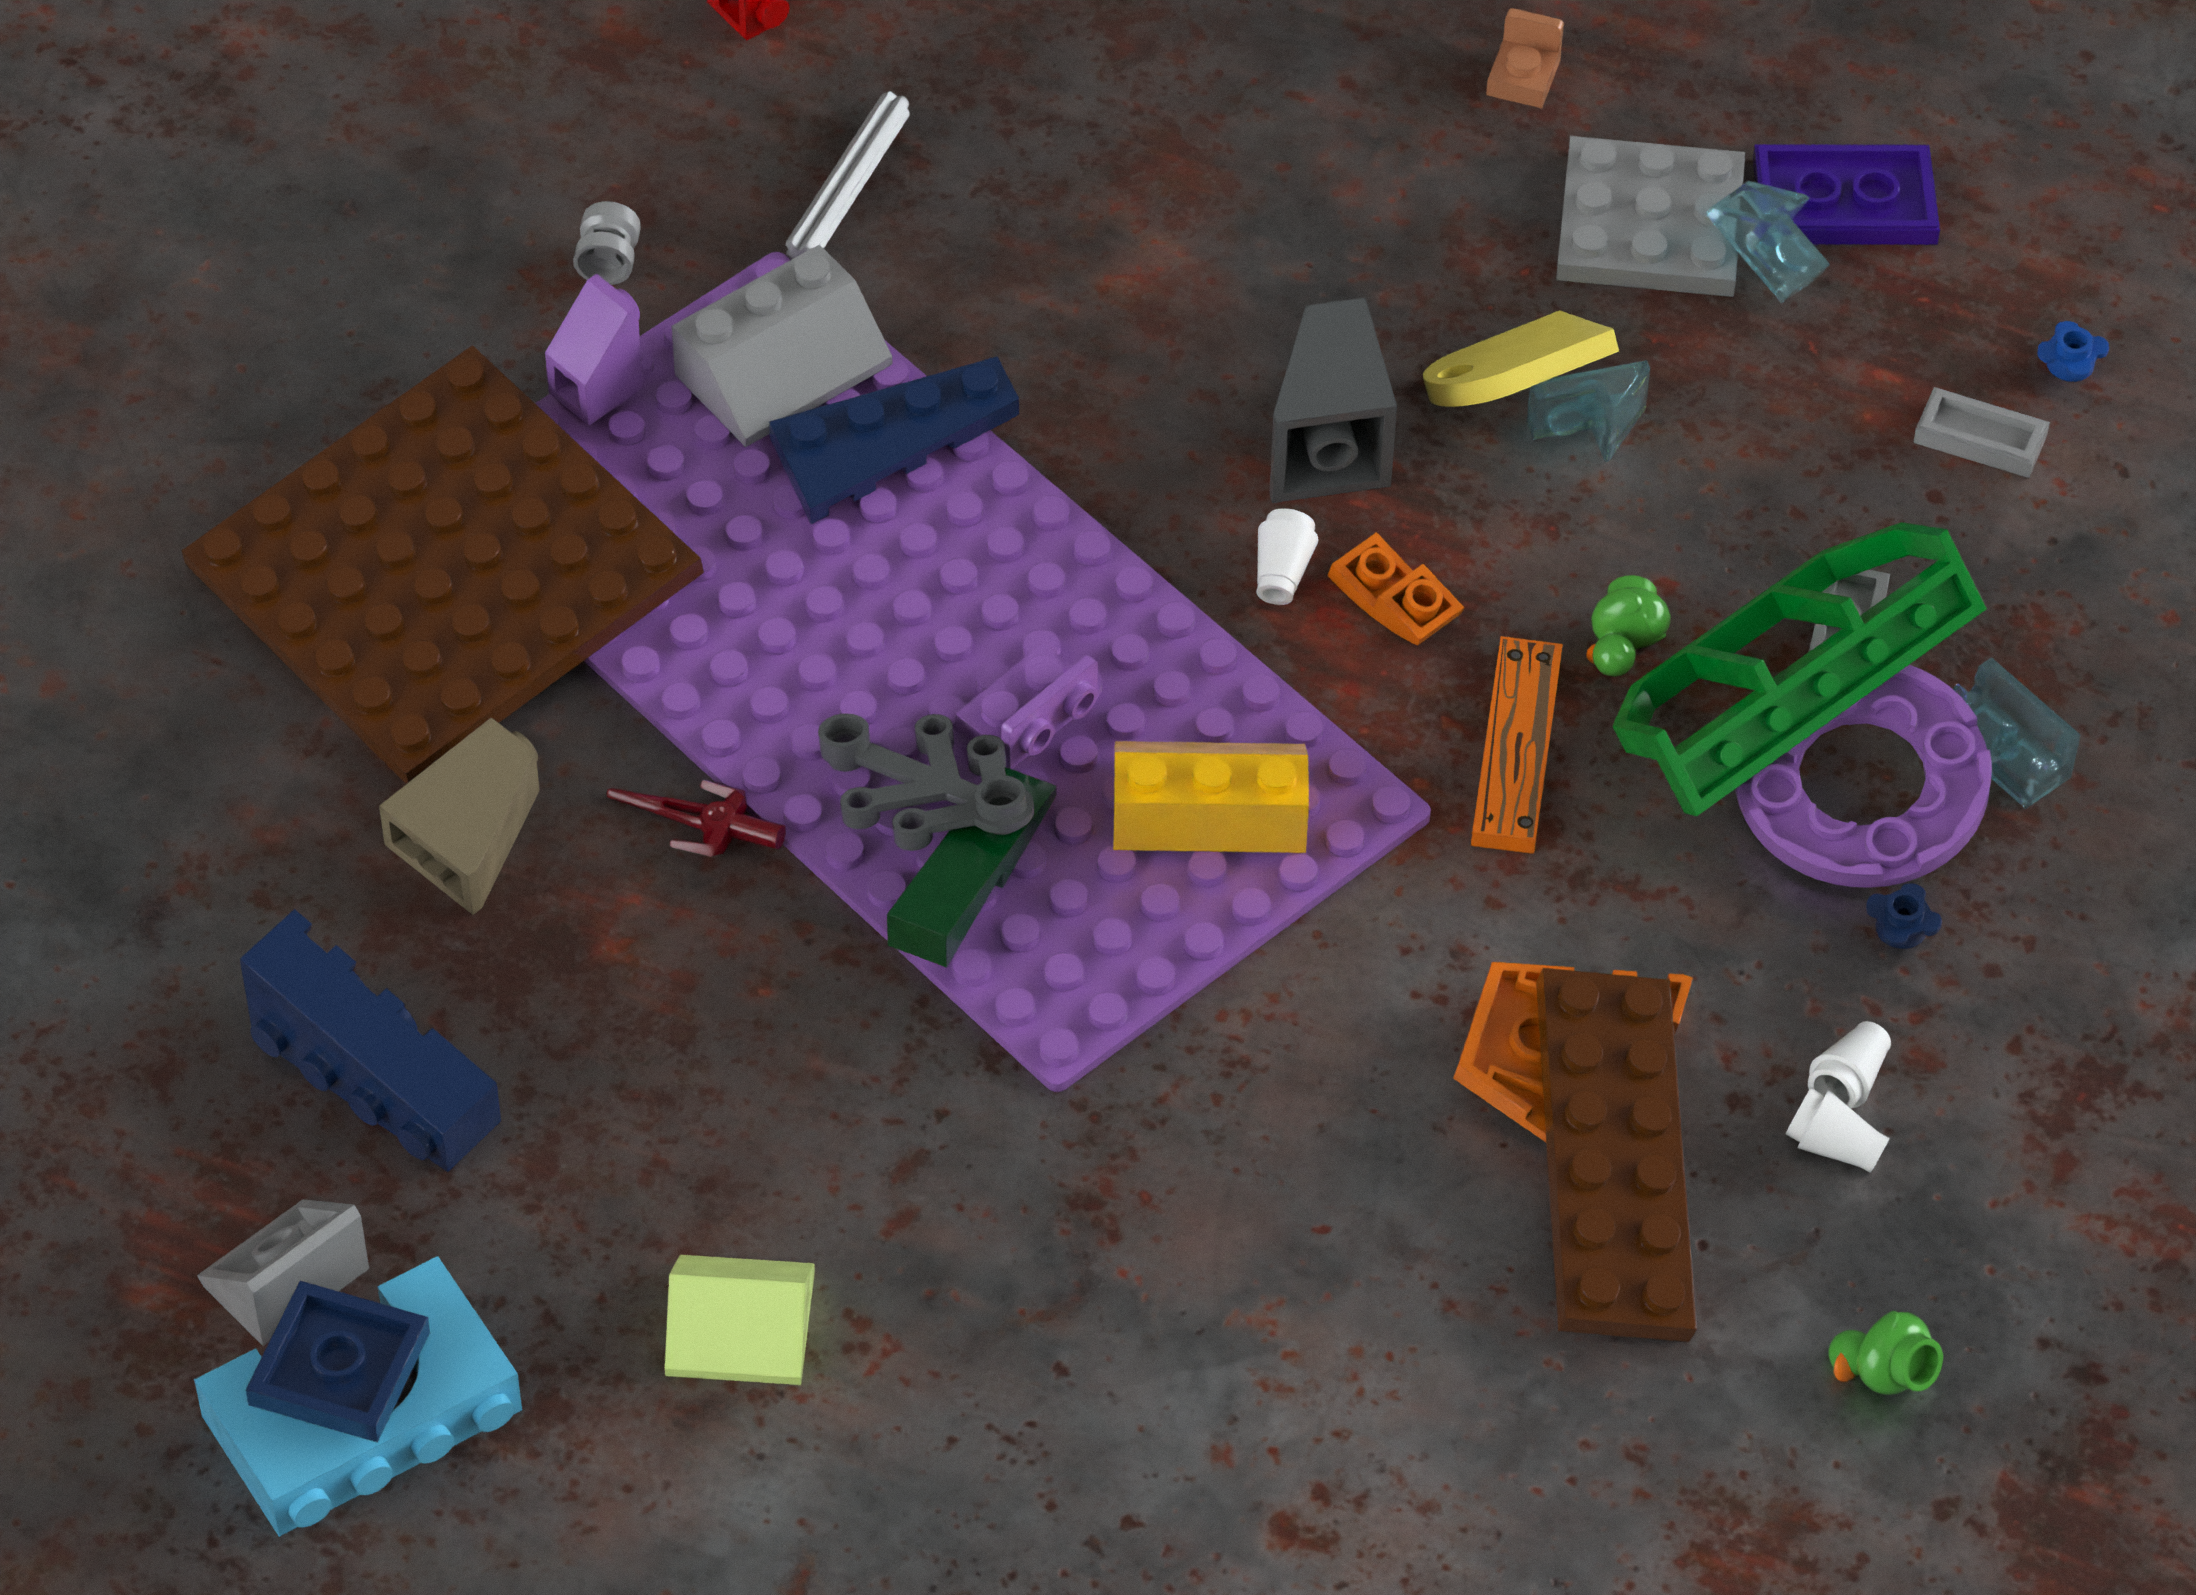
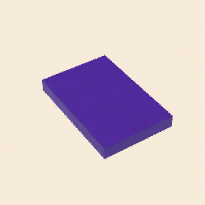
M1754 145L1753 168L1761 244L1938 245L1940 226L1929 145Z

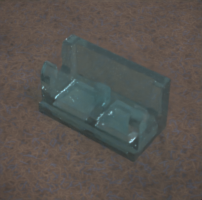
M1991 657L1979 665L1974 677V686L1969 693L1960 684L1955 685L1953 690L1963 698L1978 718L1977 726L1984 738L1987 750H1990L1991 779L2027 809L2071 778L2081 735Z

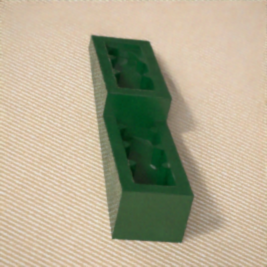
M1005 767L1006 776L1020 780L1033 798L1034 815L1031 821L1021 829L1004 835L989 833L977 826L949 830L887 913L888 946L947 968L994 886L1003 888L1057 796V786Z

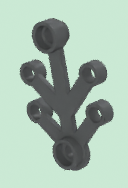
M834 715L827 718L819 726L818 736L821 756L833 769L846 772L863 766L903 782L902 784L874 789L855 787L843 793L840 798L842 820L850 828L866 829L874 826L879 821L880 812L944 800L957 804L929 811L919 808H908L898 812L893 817L892 826L895 844L901 849L915 851L925 848L931 843L933 839L932 833L977 826L989 833L999 835L1010 834L1027 825L1034 815V801L1024 784L1014 777L1006 776L1004 769L1006 767L1005 744L997 736L980 735L970 740L967 744L968 767L972 773L981 776L982 782L976 785L960 778L952 749L954 746L953 724L944 715H927L920 718L915 724L917 749L927 755L930 766L871 743L869 725L865 719L858 715Z

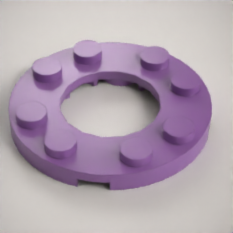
M1908 665L1735 790L1740 810L1753 834L1767 850L1789 867L1814 879L1835 885L1863 888L1885 887L1914 880L1936 870L1958 854L1976 832L1988 804L1992 776L1990 750H1987L1984 738L1977 726L1978 718L1963 698L1937 677L1922 669ZM1867 723L1890 729L1911 743L1923 762L1925 783L1919 799L1904 814L1898 817L1881 818L1870 825H1857L1853 821L1846 823L1832 819L1818 809L1802 788L1799 768L1805 751L1820 735L1842 725Z

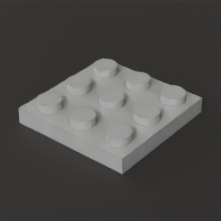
M1570 136L1556 280L1734 297L1745 152Z

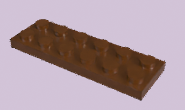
M1543 968L1536 980L1558 1331L1690 1342L1697 1330L1670 980Z

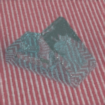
M1747 181L1710 207L1705 214L1778 300L1783 303L1819 277L1830 264L1792 221L1794 216L1810 198L1805 194Z
M1647 360L1554 377L1531 386L1527 424L1533 440L1556 435L1565 436L1578 431L1592 429L1605 462H1608L1646 409L1650 367Z

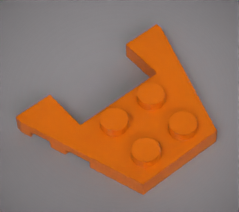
M1492 962L1453 1079L1546 1142L1536 980L1543 968L1575 970L1574 967ZM1613 970L1612 972L1615 975L1638 977L1637 971ZM1668 974L1667 977L1670 980L1674 1035L1680 1023L1693 977L1684 974Z

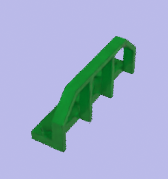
M1900 522L1822 550L1630 686L1612 727L1626 753L1657 760L1684 813L1698 816L1987 608L1947 529ZM1906 556L1938 560L1862 615L1858 613L1851 597L1822 592L1838 580ZM1784 618L1841 628V630L1773 678L1763 659L1734 654ZM1698 679L1755 690L1676 747L1673 746L1665 729L1649 726L1656 708Z

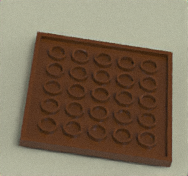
M473 345L181 550L186 566L406 784L488 719L493 718L498 723L504 720L704 573L701 558Z

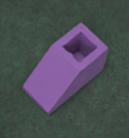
M595 274L586 281L545 351L549 394L588 426L643 389L641 361L643 359V352L640 347L639 308L629 293L623 289L616 290L598 274Z

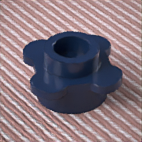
M1907 883L1900 890L1891 894L1882 895L1877 893L1868 898L1866 912L1869 916L1876 918V932L1884 943L1899 949L1913 948L1919 945L1926 935L1933 936L1940 931L1942 918L1938 913L1931 911L1927 905L1924 888L1917 884Z

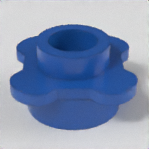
M2063 321L2056 325L2055 335L2049 341L2039 344L2037 355L2041 361L2047 364L2049 371L2055 377L2064 381L2076 382L2084 380L2092 374L2095 361L2098 358L2107 356L2109 344L2103 337H2092L2087 330L2079 327L2075 322Z

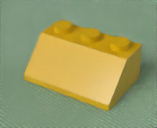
M1115 741L1113 850L1306 853L1309 773L1308 752L1305 744Z

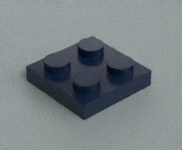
M299 1281L246 1388L248 1405L378 1443L430 1334L428 1317Z

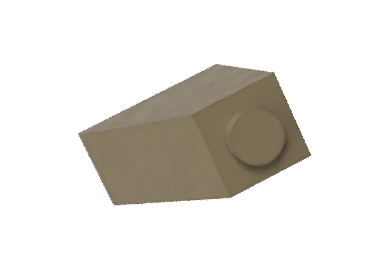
M490 718L379 805L384 845L472 915L483 907L540 791L537 770L538 755L532 743L523 734L517 731L511 733L493 718Z

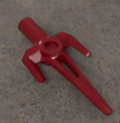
M709 780L701 781L700 787L726 799L711 802L707 805L616 788L607 789L606 795L610 799L652 812L703 832V842L674 838L669 844L673 848L712 857L723 854L732 838L779 850L783 845L786 835L785 825L744 815L747 809L744 790ZM683 812H688V813H692V814H697V815H699V816L696 817V816H693V815H690V814H687V813H683Z

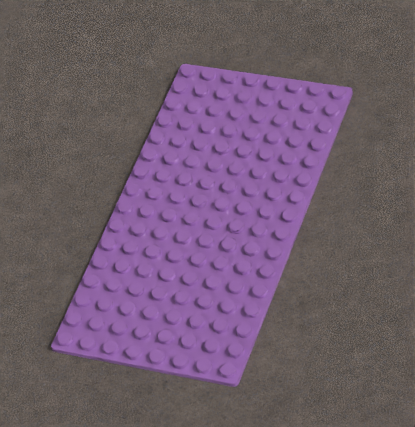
M781 252L769 253L640 336V347L643 352V359L641 360L643 389L590 426L551 394L535 403L701 558L704 570L702 575L585 659L584 662L714 782L744 790L747 804L746 811L752 817L785 825L786 835L783 845L887 940V913L949 832L947 830L932 833L933 839L925 848L915 851L904 850L895 844L892 826L893 817L898 812L908 808H919L929 811L957 804L944 800L880 812L879 821L872 827L853 829L846 826L842 820L840 798L843 793L855 787L874 789L902 784L903 782L863 766L846 772L833 769L821 756L818 729L821 723L827 718L838 714L858 715L865 719L869 725L871 743L930 766L927 755L917 749L915 724L920 718L927 715H944L953 724L954 746L952 749L960 778L979 785L982 782L981 776L972 773L968 767L966 747L970 740L955 730V713L1042 642L1073 665L1085 655H1089L1098 662V697L1092 709L1079 720L1072 719L1055 733L1050 743L1041 753L1035 756L1029 755L1012 769L1056 785L1057 796L1003 888L994 886L947 968L898 950L1046 1088L1053 1092L1064 1091L1426 826L1430 821L1431 808L1427 802L991 430L955 449L946 445L927 455V464L908 474L902 469L876 482V491L855 502L849 496L830 506L828 516L810 524L773 446L770 434L745 447L682 383L674 371L671 326L790 261ZM885 341L892 355V365L818 407L923 378L926 375ZM1115 741L1305 744L1308 752L1309 773L1306 853L1113 850Z

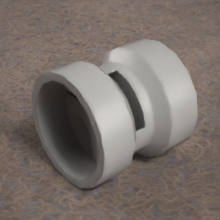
M608 201L594 203L586 208L580 225L581 238L576 245L573 258L574 267L579 275L588 280L595 274H598L610 285L620 284L629 278L635 259L633 249L638 242L641 230L640 219L633 210L620 203Z

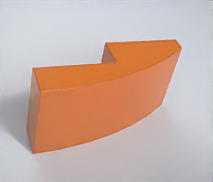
M1377 532L1332 563L1327 575L1352 601L1372 618L1398 636L1417 646L1462 614L1465 608L1424 564L1412 570Z

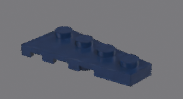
M998 356L769 421V433L773 446L810 524H813L828 516L829 507L850 496L855 502L876 491V482L902 469L908 474L927 464V455L946 445L955 449L1018 416L1019 397Z

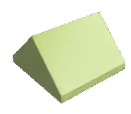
M680 1255L669 1274L665 1376L801 1385L815 1272L814 1263Z

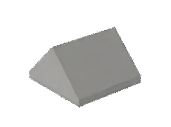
M303 1199L206 1268L197 1277L203 1287L264 1346L270 1341L299 1281L339 1291L369 1269L361 1215L354 1204Z

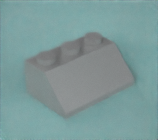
M820 244L671 326L675 375L745 447L770 434L769 421L814 409L892 365L890 350L855 279Z

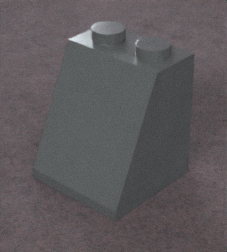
M1366 298L1330 301L1305 306L1273 413L1269 491L1272 503L1391 487L1397 404Z

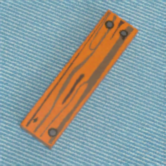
M1503 636L1500 638L1471 846L1530 854L1535 853L1563 644Z

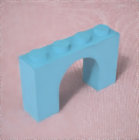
M438 1256L378 1286L381 1304L428 1317L430 1334L413 1367L417 1373L414 1386L404 1401L392 1411L378 1443L248 1405L246 1388L262 1358L256 1348L194 1379L203 1419L279 1537L297 1527H308L316 1524L331 1509L358 1495H370L379 1491L388 1484L391 1478L420 1463L427 1464L442 1458L450 1451L452 1446L481 1431L490 1432L507 1423L514 1414L522 1411L518 1373Z

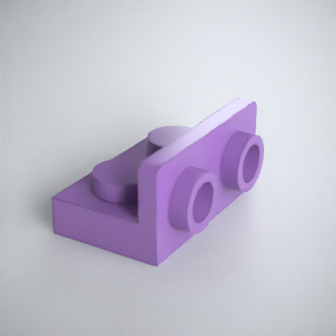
M1042 642L955 713V730L969 740L980 735H994L1001 738L1005 744L1006 767L1013 769L1029 755L1035 756L1041 753L1050 743L1055 733L1072 719L1079 720L1092 709L1098 697V662L1089 655H1085L1073 665Z

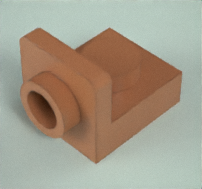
M1514 8L1509 9L1505 18L1503 41L1488 77L1486 95L1542 108L1560 63L1564 22L1553 17Z

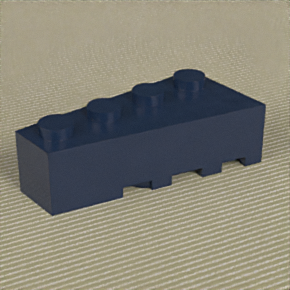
M294 909L240 958L251 1022L250 1033L253 1040L268 1055L272 1057L281 1055L297 1066L305 1079L318 1090L327 1091L329 1089L347 1101L353 1112L362 1121L372 1126L378 1123L397 1136L401 1145L412 1156L419 1160L428 1158L449 1172L501 1122L497 1083L435 1029L431 1028L424 1035L420 1034L414 1018L405 1008V1003L387 988L376 996L353 971L356 961L337 945L326 953L307 936V933L311 930L312 923Z

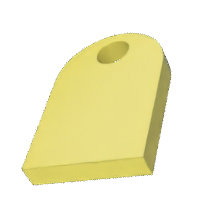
M1559 310L1440 358L1425 369L1423 379L1431 403L1445 407L1468 406L1514 394L1617 353L1619 348L1613 328Z

